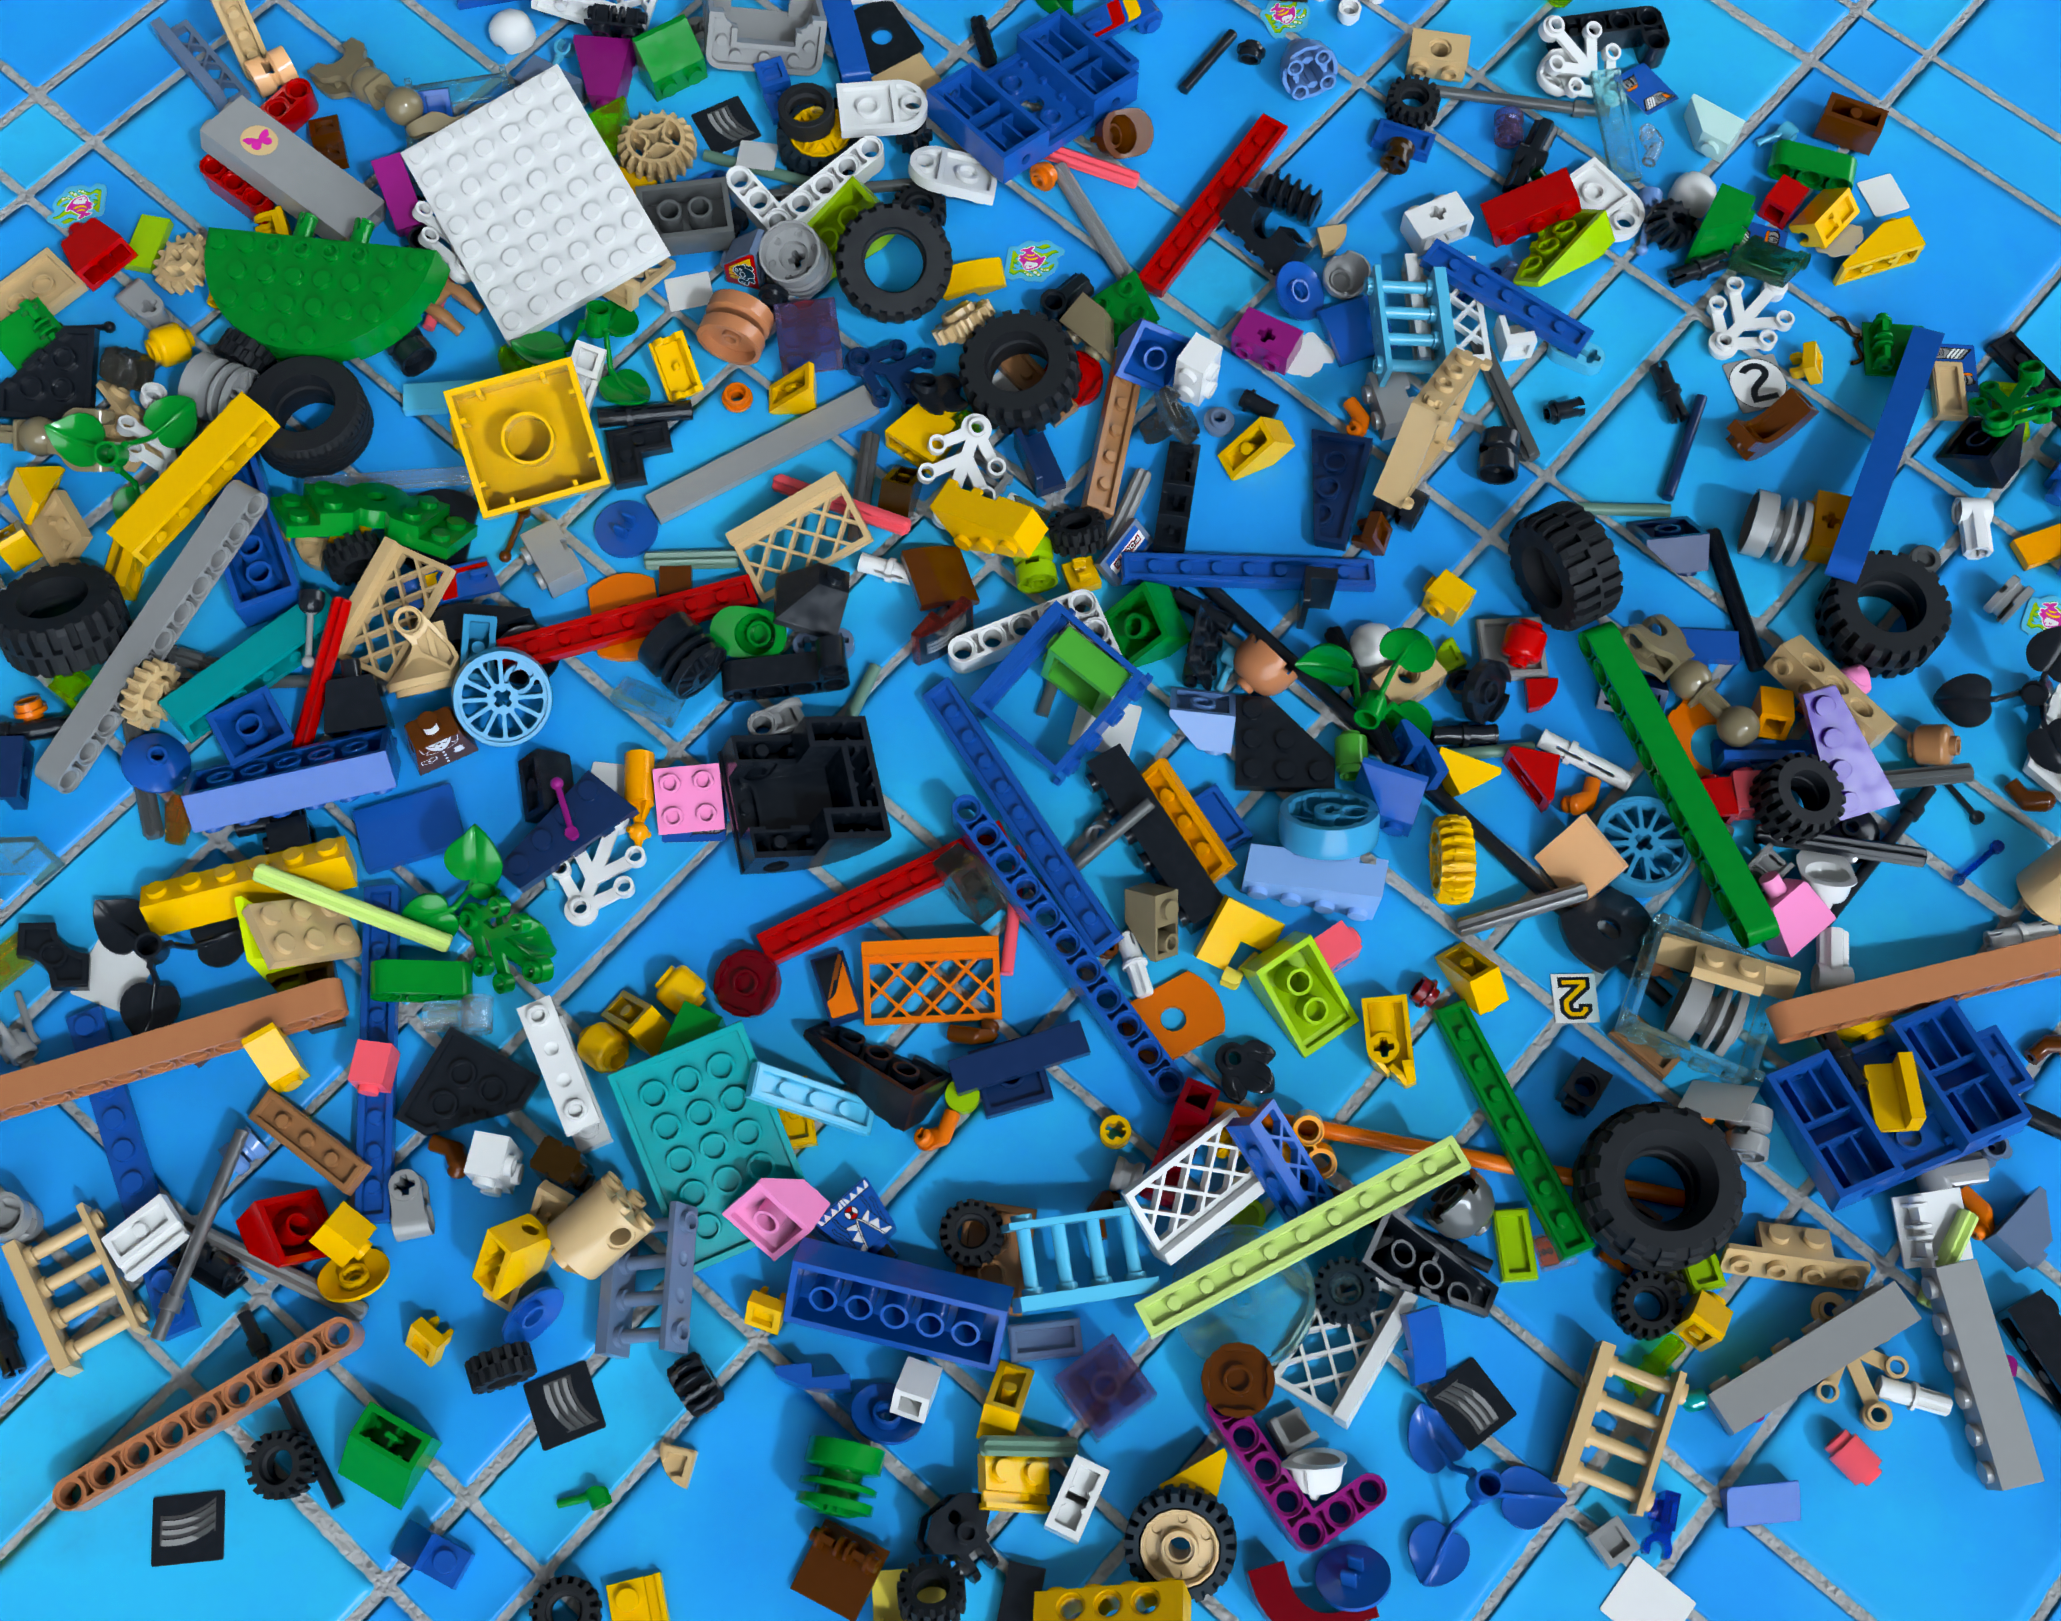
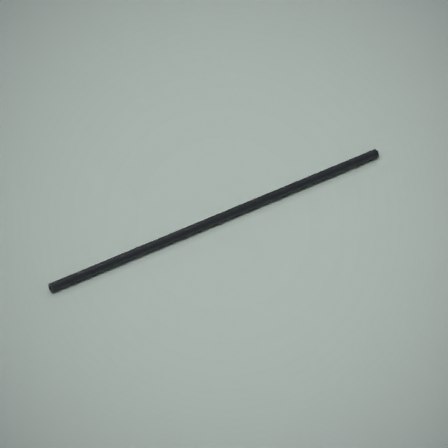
M1197 587L1220 609L1235 615V623L1248 635L1253 633L1256 642L1261 639L1287 663L1285 668L1290 673L1294 671L1301 683L1353 730H1357L1360 734L1365 735L1367 742L1378 751L1368 729L1360 727L1355 722V708L1327 683L1295 667V663L1299 658L1222 588ZM1399 760L1394 763L1391 762L1395 767L1417 773L1413 764L1401 766ZM1440 785L1436 790L1424 791V794L1446 814L1466 816L1471 823V828L1474 830V839L1535 895L1555 890ZM1570 905L1553 911L1560 916L1573 909L1574 906ZM1600 931V933L1604 937L1608 938L1602 931ZM1632 958L1616 967L1660 1008L1673 997L1653 977L1643 973L1640 966Z

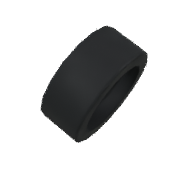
M799 83L785 90L778 100L779 123L783 132L791 139L799 142H813L827 136L835 125V108L831 94L824 87L814 83ZM802 104H815L824 110V113L819 118L809 122L798 121L789 116L792 109Z

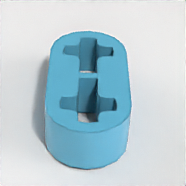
M1590 342L1586 344L1576 359L1565 352L1557 350L1558 348L1550 343L1546 350L1548 358L1554 363L1587 376L1599 373L1606 357L1602 348ZM1588 356L1594 358L1592 363L1586 362Z

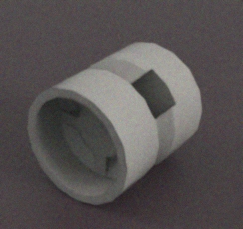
M1751 1103L1741 1122L1725 1120L1724 1124L1729 1130L1724 1132L1726 1134L1724 1139L1732 1150L1736 1149L1741 1162L1764 1163L1768 1161L1770 1139L1766 1135L1772 1132L1774 1112L1767 1106Z
M2 1191L0 1192V1242L6 1244L15 1239L28 1246L42 1232L44 1225L43 1214L32 1203L12 1192Z

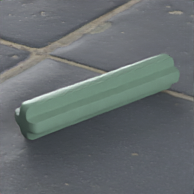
M735 549L647 551L644 554V566L646 570H659V566L691 565L692 569L737 568L739 556Z
M982 1435L978 1440V1451L982 1456L1074 1458L1078 1454V1440L1075 1437Z

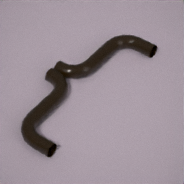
M1842 316L1830 317L1831 322L1842 321L1848 334L1856 338L1854 340V347L1859 359L1851 361V365L1861 363L1864 359L1858 344L1859 341H1862L1861 334L1854 333L1851 330L1846 318Z

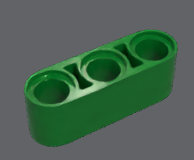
M1779 140L1772 146L1767 174L1772 179L1778 181L1785 174L1799 181L1802 185L1818 191L1849 187L1852 191L1858 162L1853 156L1791 140Z
M375 960L370 963V999L379 1002L466 1003L473 999V966L471 963L463 961Z

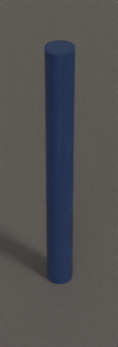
M1697 394L1689 413L1690 416L1687 419L1661 496L1665 501L1671 502L1674 500L1707 402V397L1703 394Z

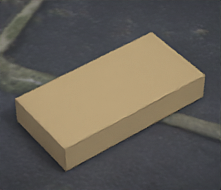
M1935 361L1929 378L1933 418L1939 421H1965L1969 414L1962 362Z

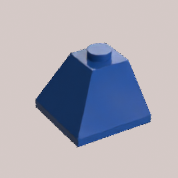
M267 685L205 715L233 769L295 739L286 718Z
M1364 757L1353 790L1370 798L1377 804L1380 814V829H1383L1386 834L1400 837L1403 835L1408 837L1429 777Z

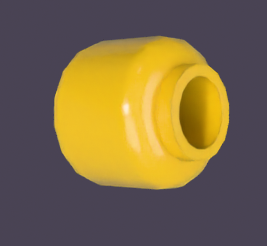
M171 322L148 332V339L144 341V344L153 363H159L161 366L169 368L188 361L192 357V347L195 346V340L189 329L184 330L179 324Z
M671 965L654 986L658 989L656 999L675 1015L678 1014L684 1001L700 1007L707 999L702 994L706 989V982L685 965H680L677 968Z
M597 1022L584 1028L579 1035L577 1044L578 1056L595 1071L601 1074L617 1071L627 1062L629 1057L628 1039L609 1023Z

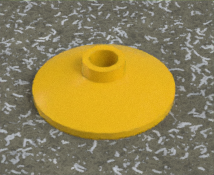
M370 1248L359 1261L353 1257L344 1268L331 1259L318 1275V1290L325 1299L332 1302L346 1303L365 1298L378 1290L387 1280L391 1269L389 1259L385 1253L374 1248Z

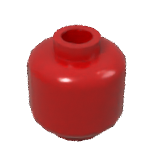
M1519 618L1517 622L1510 623L1506 627L1500 651L1502 655L1508 658L1507 663L1509 665L1526 669L1528 664L1533 665L1541 661L1548 639L1546 632L1542 630L1543 625L1533 620Z

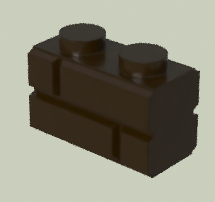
M550 1135L544 1137L530 1160V1168L542 1182L546 1179L574 1195L575 1199L580 1197L581 1193H585L595 1180L593 1168L584 1155L569 1145L565 1146L563 1142Z

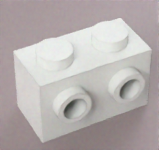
M1196 332L1176 359L1172 393L1181 401L1192 403L1197 407L1201 405L1205 398L1210 399L1218 386L1217 381L1221 367L1223 347Z
M475 1130L464 1173L472 1181V1185L480 1188V1193L484 1195L501 1197L502 1193L513 1194L515 1185H520L523 1179L524 1164H521L524 1153L509 1136Z

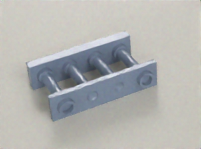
M670 1201L669 1217L653 1218L655 1228L648 1233L668 1232L666 1253L638 1256V1242L601 1274L594 1354L615 1359L629 1358L630 1344L659 1342L660 1350L677 1354H688L696 1231L698 1228L697 1207L678 1201ZM665 1268L663 1290L635 1292L637 1270ZM662 1305L661 1326L632 1329L633 1307Z

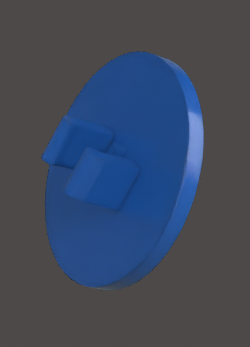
M630 500L619 501L609 505L599 514L595 522L594 533L598 545L607 554L617 558H633L645 553L654 544L658 535V523L654 513L646 505Z
M1348 1544L1330 1550L1321 1558L1316 1567L1315 1582L1320 1596L1329 1605L1342 1611L1359 1612L1375 1607L1386 1597L1391 1586V1572L1385 1558L1374 1549L1358 1544Z

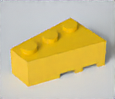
M951 478L948 479L930 505V509L954 538L953 541L957 547L964 551L973 550L986 554H1001L1011 558L1014 556L1030 558L1048 531V527L1033 507L1002 496L993 500L982 496L984 493L982 489L974 487L970 492L960 488L958 481Z

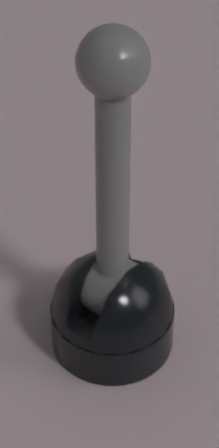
M302 589L298 591V605L300 610L307 614L305 656L302 658L301 663L305 668H311L315 663V659L312 657L314 615L323 610L325 593L317 589Z

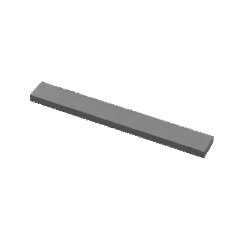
M862 385L645 495L646 502L662 525L878 415L880 410L872 404L871 394L865 385Z

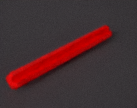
M338 596L332 598L291 749L310 745L314 742L325 703L326 681L332 678L352 602L349 599Z

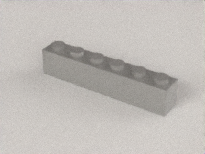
M1977 1259L1959 1261L1921 1270L1923 1276L1921 1287L1932 1306L1934 1313L1932 1315V1324L1936 1333L1941 1336L1945 1350L1943 1352L1944 1364L1953 1376L1956 1386L1954 1397L1965 1416L1967 1423L1965 1433L1969 1443L1975 1449L1978 1459L1976 1470L1981 1482L1985 1484L1987 1490L2004 1491L2045 1481Z
M1881 1280L1862 1291L1866 1297L1864 1300L1855 1305L1850 1299L1831 1310L1835 1315L1833 1319L1824 1324L1820 1318L1814 1320L1800 1329L1805 1335L1792 1343L1790 1338L1787 1337L1770 1348L1774 1354L1761 1362L1759 1357L1756 1356L1741 1365L1739 1368L1743 1374L1730 1380L1726 1374L1710 1384L1708 1387L1712 1393L1707 1395L1708 1405L1729 1437L1922 1319L1896 1281L1884 1286Z

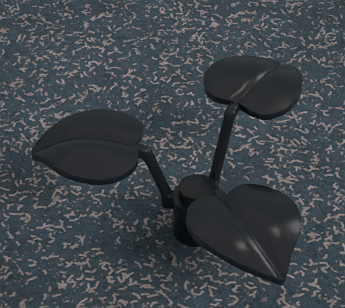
M2061 626L2045 629L2037 633L2029 641L2026 648L2028 664L2034 670L2043 673L2041 676L2030 679L2022 689L1990 696L1992 692L1991 681L1982 675L1968 673L1950 679L1934 694L1933 702L1941 712L1954 724L1966 728L1980 726L1990 718L1992 714L1990 702H1998L2021 696L2026 704L2039 706L2040 725L2042 728L2033 730L2028 734L2026 738L2027 751L2039 766L2051 772L2061 774V718L2053 720L2048 725V705L2046 703L2054 691L2053 684L2049 680L2048 675L2053 680L2061 683Z
M128 898L95 900L93 908L94 925L102 945L110 952L118 955H127L134 951L137 956L147 962L146 968L149 970L153 980V985L145 982L134 984L125 991L121 998L120 1014L133 1036L171 1025L179 1015L181 1008L179 992L172 986H160V979L156 971V965L163 963L168 958L170 949L176 948L190 951L198 949V957L205 965L214 968L229 966L236 962L244 952L238 917L191 928L190 933L196 943L187 944L174 942L173 940L165 941L158 934L151 932L139 909L140 901Z

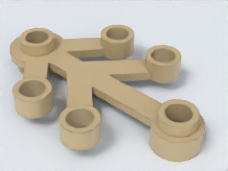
M1823 1292L1817 1295L1812 1300L1810 1306L1812 1318L1814 1320L1820 1318L1823 1324L1828 1322L1835 1316L1826 1315L1824 1305L1829 1303L1836 1308L1844 1303L1845 1300L1833 1292ZM1872 1349L1846 1365L1863 1403L1859 1413L1861 1423L1868 1430L1881 1431L1891 1425L1893 1414L1886 1403L1878 1400L1861 1361L1883 1370L1892 1379H1900L1906 1376L1909 1371V1365L1901 1356L1889 1357ZM1892 1361H1897L1902 1365V1372L1900 1374H1895L1891 1371L1890 1363ZM1845 1367L1817 1384L1815 1396L1820 1402L1830 1404L1838 1399L1840 1395L1838 1384ZM1823 1385H1828L1832 1388L1833 1397L1831 1399H1826L1822 1396L1821 1388ZM1874 1408H1878L1883 1412L1884 1419L1882 1422H1876L1872 1418L1871 1412Z

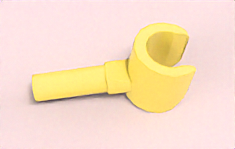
M1254 951L1239 966L1238 970L1227 966L1219 984L1228 989L1236 990L1244 977L1240 967L1259 954Z

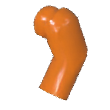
M1351 397L1343 404L1344 409L1351 417L1349 425L1346 426V432L1348 435L1364 437L1371 421L1370 416L1356 397Z
M944 1109L938 1126L925 1130L924 1128H919L914 1134V1142L918 1148L923 1151H932L948 1145L954 1134L960 1114L951 1109Z
M1967 1185L1961 1189L1963 1205L1978 1216L1979 1220L1971 1237L1981 1241L1986 1236H1990L1995 1230L1993 1210L1988 1202Z

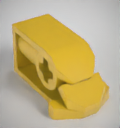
M1407 994L1361 998L1366 1049L1370 1064L1387 1079L1391 1077L1404 1089L1416 1085ZM1383 1046H1388L1389 1052L1387 1057L1381 1056L1380 1052Z

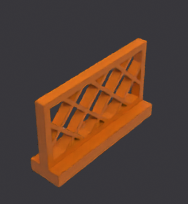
M998 935L861 942L865 1027L983 1021L984 1019L1002 1020ZM992 959L993 973L983 983L969 969L978 960ZM971 960L966 967L960 962ZM946 961H953L962 969L950 984L935 972ZM925 962L937 963L932 968H930ZM910 963H919L928 971L915 986L901 974ZM884 964L894 974L880 988L870 979V965ZM891 964L902 965L896 970ZM965 974L980 986L968 1000L964 999L953 989L955 984ZM931 975L946 987L933 1002L918 990ZM897 977L912 989L899 1004L885 992L886 988ZM992 980L994 982V992L987 987ZM871 985L877 990V992L872 997ZM985 990L994 998L995 1012L980 1013L971 1003ZM950 991L964 1005L955 1014L946 1015L936 1005ZM915 993L929 1005L921 1016H911L902 1008ZM880 995L884 996L895 1006L886 1018H872L871 1005ZM967 1007L973 1012L971 1014H962ZM934 1009L939 1015L928 1014ZM900 1011L905 1017L893 1016Z

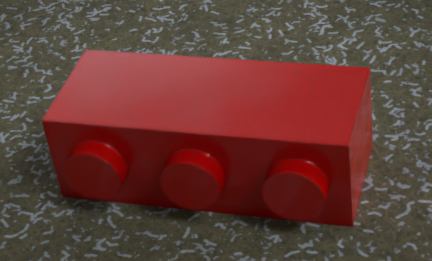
M1566 167L1480 204L1484 220L1496 248L1512 244L1518 238L1527 234L1540 232L1548 225L1560 220H1568L1576 213L1582 211L1579 196Z

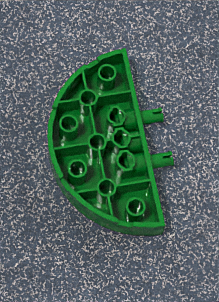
M299 212L292 236L209 227L204 253L207 284L219 310L236 330L247 334L249 338L255 339L258 344H262L266 347L265 350L270 351L273 354L272 356L278 361L299 356H321L343 365V361L358 357L363 360L387 349L406 336L422 321L421 315L430 303L435 304L439 298L451 269L437 250L370 244L369 241L375 224L366 218H362L361 223L360 217L355 218L349 241L312 238L318 218L308 212L305 213V218L304 212Z

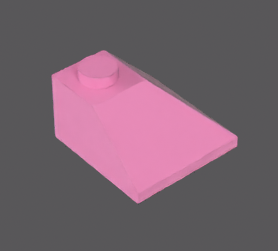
M760 1178L722 1212V1215L775 1262L814 1229L831 1203L805 1179Z

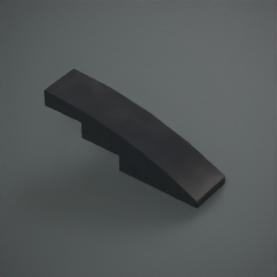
M1170 441L1152 553H1184L1201 445Z

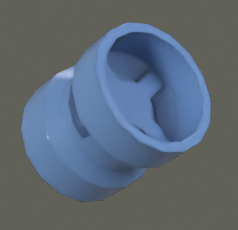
M248 1126L242 1129L249 1132V1136L243 1148L244 1153H241L235 1167V1171L241 1176L250 1169L251 1163L255 1159H262L270 1152L267 1146ZM228 1142L218 1149L223 1158L229 1146Z

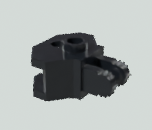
M981 1493L947 1494L919 1518L914 1544L922 1555H945L948 1560L955 1561L964 1573V1576L975 1585L981 1580L982 1576L969 1554L975 1550L982 1562L991 1569L996 1567L999 1562L998 1557L987 1542V1539L990 1537L986 1531L990 1510H979Z

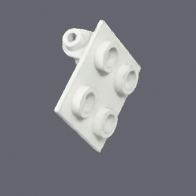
M1960 1187L1891 1197L1904 1269L1936 1267L1935 1260L1939 1259L1937 1253L1957 1210L1964 1209ZM1970 1239L1960 1260L1973 1259Z

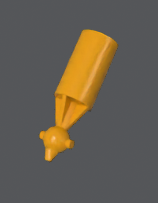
M635 749L627 751L624 755V799L637 808L640 814L632 818L634 824L627 826L626 832L629 833L636 846L642 847L643 841L651 837V832H649L644 822L651 807L654 806L652 769L655 767V755L648 750Z

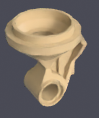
M400 607L393 616V624L396 631L412 645V650L386 685L388 694L395 693L396 699L452 687L453 679L459 669L460 657L453 644L448 640L443 620L431 623L416 607ZM406 612H411L417 616L418 625L415 629L405 630L399 625L400 616Z

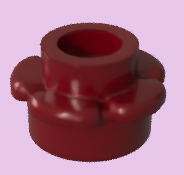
M1423 976L1411 990L1409 999L1416 1003L1415 1006L1418 1008L1424 1005L1430 1007L1440 994V990L1436 987L1438 981L1436 979L1430 980Z

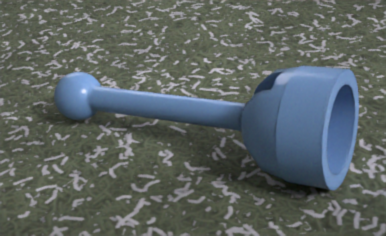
M1647 186L1639 190L1638 197L1645 208L1644 220L1651 211V208L1657 203L1662 202L1663 192L1657 187ZM1644 221L1640 244L1636 247V253L1639 256H1644L1648 252V247L1646 246L1647 234L1645 233L1647 226Z

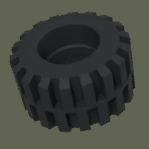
M1797 752L1794 755L1792 753L1785 755L1759 772L1760 774L1755 776L1752 781L1754 785L1750 787L1749 795L1753 798L1749 800L1750 808L1755 810V813L1752 814L1755 821L1760 820L1762 823L1760 828L1764 832L1770 831L1773 839L1779 840L1782 838L1783 843L1786 844L1794 842L1802 844L1835 826L1840 821L1839 817L1843 816L1845 808L1842 806L1846 803V796L1842 794V790L1845 788L1843 782H1838L1836 777L1839 775L1835 770L1831 771L1828 768L1829 763L1825 760L1818 761V757L1814 754L1806 756L1805 752ZM1791 789L1801 798L1804 808L1795 801Z

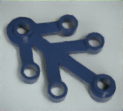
M895 339L889 345L871 352L864 347L851 349L845 356L844 366L851 375L863 379L872 393V404L878 408H885L890 403L891 393L886 387L881 386L876 375L885 377L901 400V411L905 414L911 409L907 404L915 406L919 402V399L911 394L905 384H910L915 375L918 374L910 370L917 367L923 369L933 368L936 361L935 351L930 348H923L917 354L905 358L906 343ZM898 348V349H900L901 351H900V352H897V351H894L893 349ZM923 357H928L931 360H924ZM887 358L897 361L890 365L881 363V361ZM944 373V374H942V375H944V376H950V377H953V378H956V379L960 380V379H959V376H957L956 374H953V373ZM962 385L956 391L959 395L961 393ZM881 395L884 396L885 399H879L876 396Z

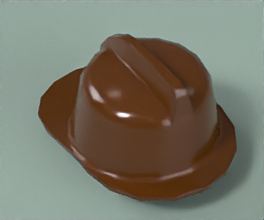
M1131 107L1114 110L1099 120L1095 127L1094 136L1090 138V142L1096 143L1101 153L1106 156H1112L1115 159L1140 156L1151 147L1154 138V128L1149 116L1139 108Z

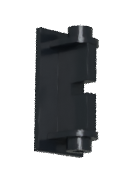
M190 1238L179 1246L181 1250L167 1260L168 1264L178 1269ZM204 1243L190 1278L225 1299L248 1282L249 1278L244 1276L245 1270L242 1269L241 1263L233 1261L219 1251L212 1256L213 1247Z

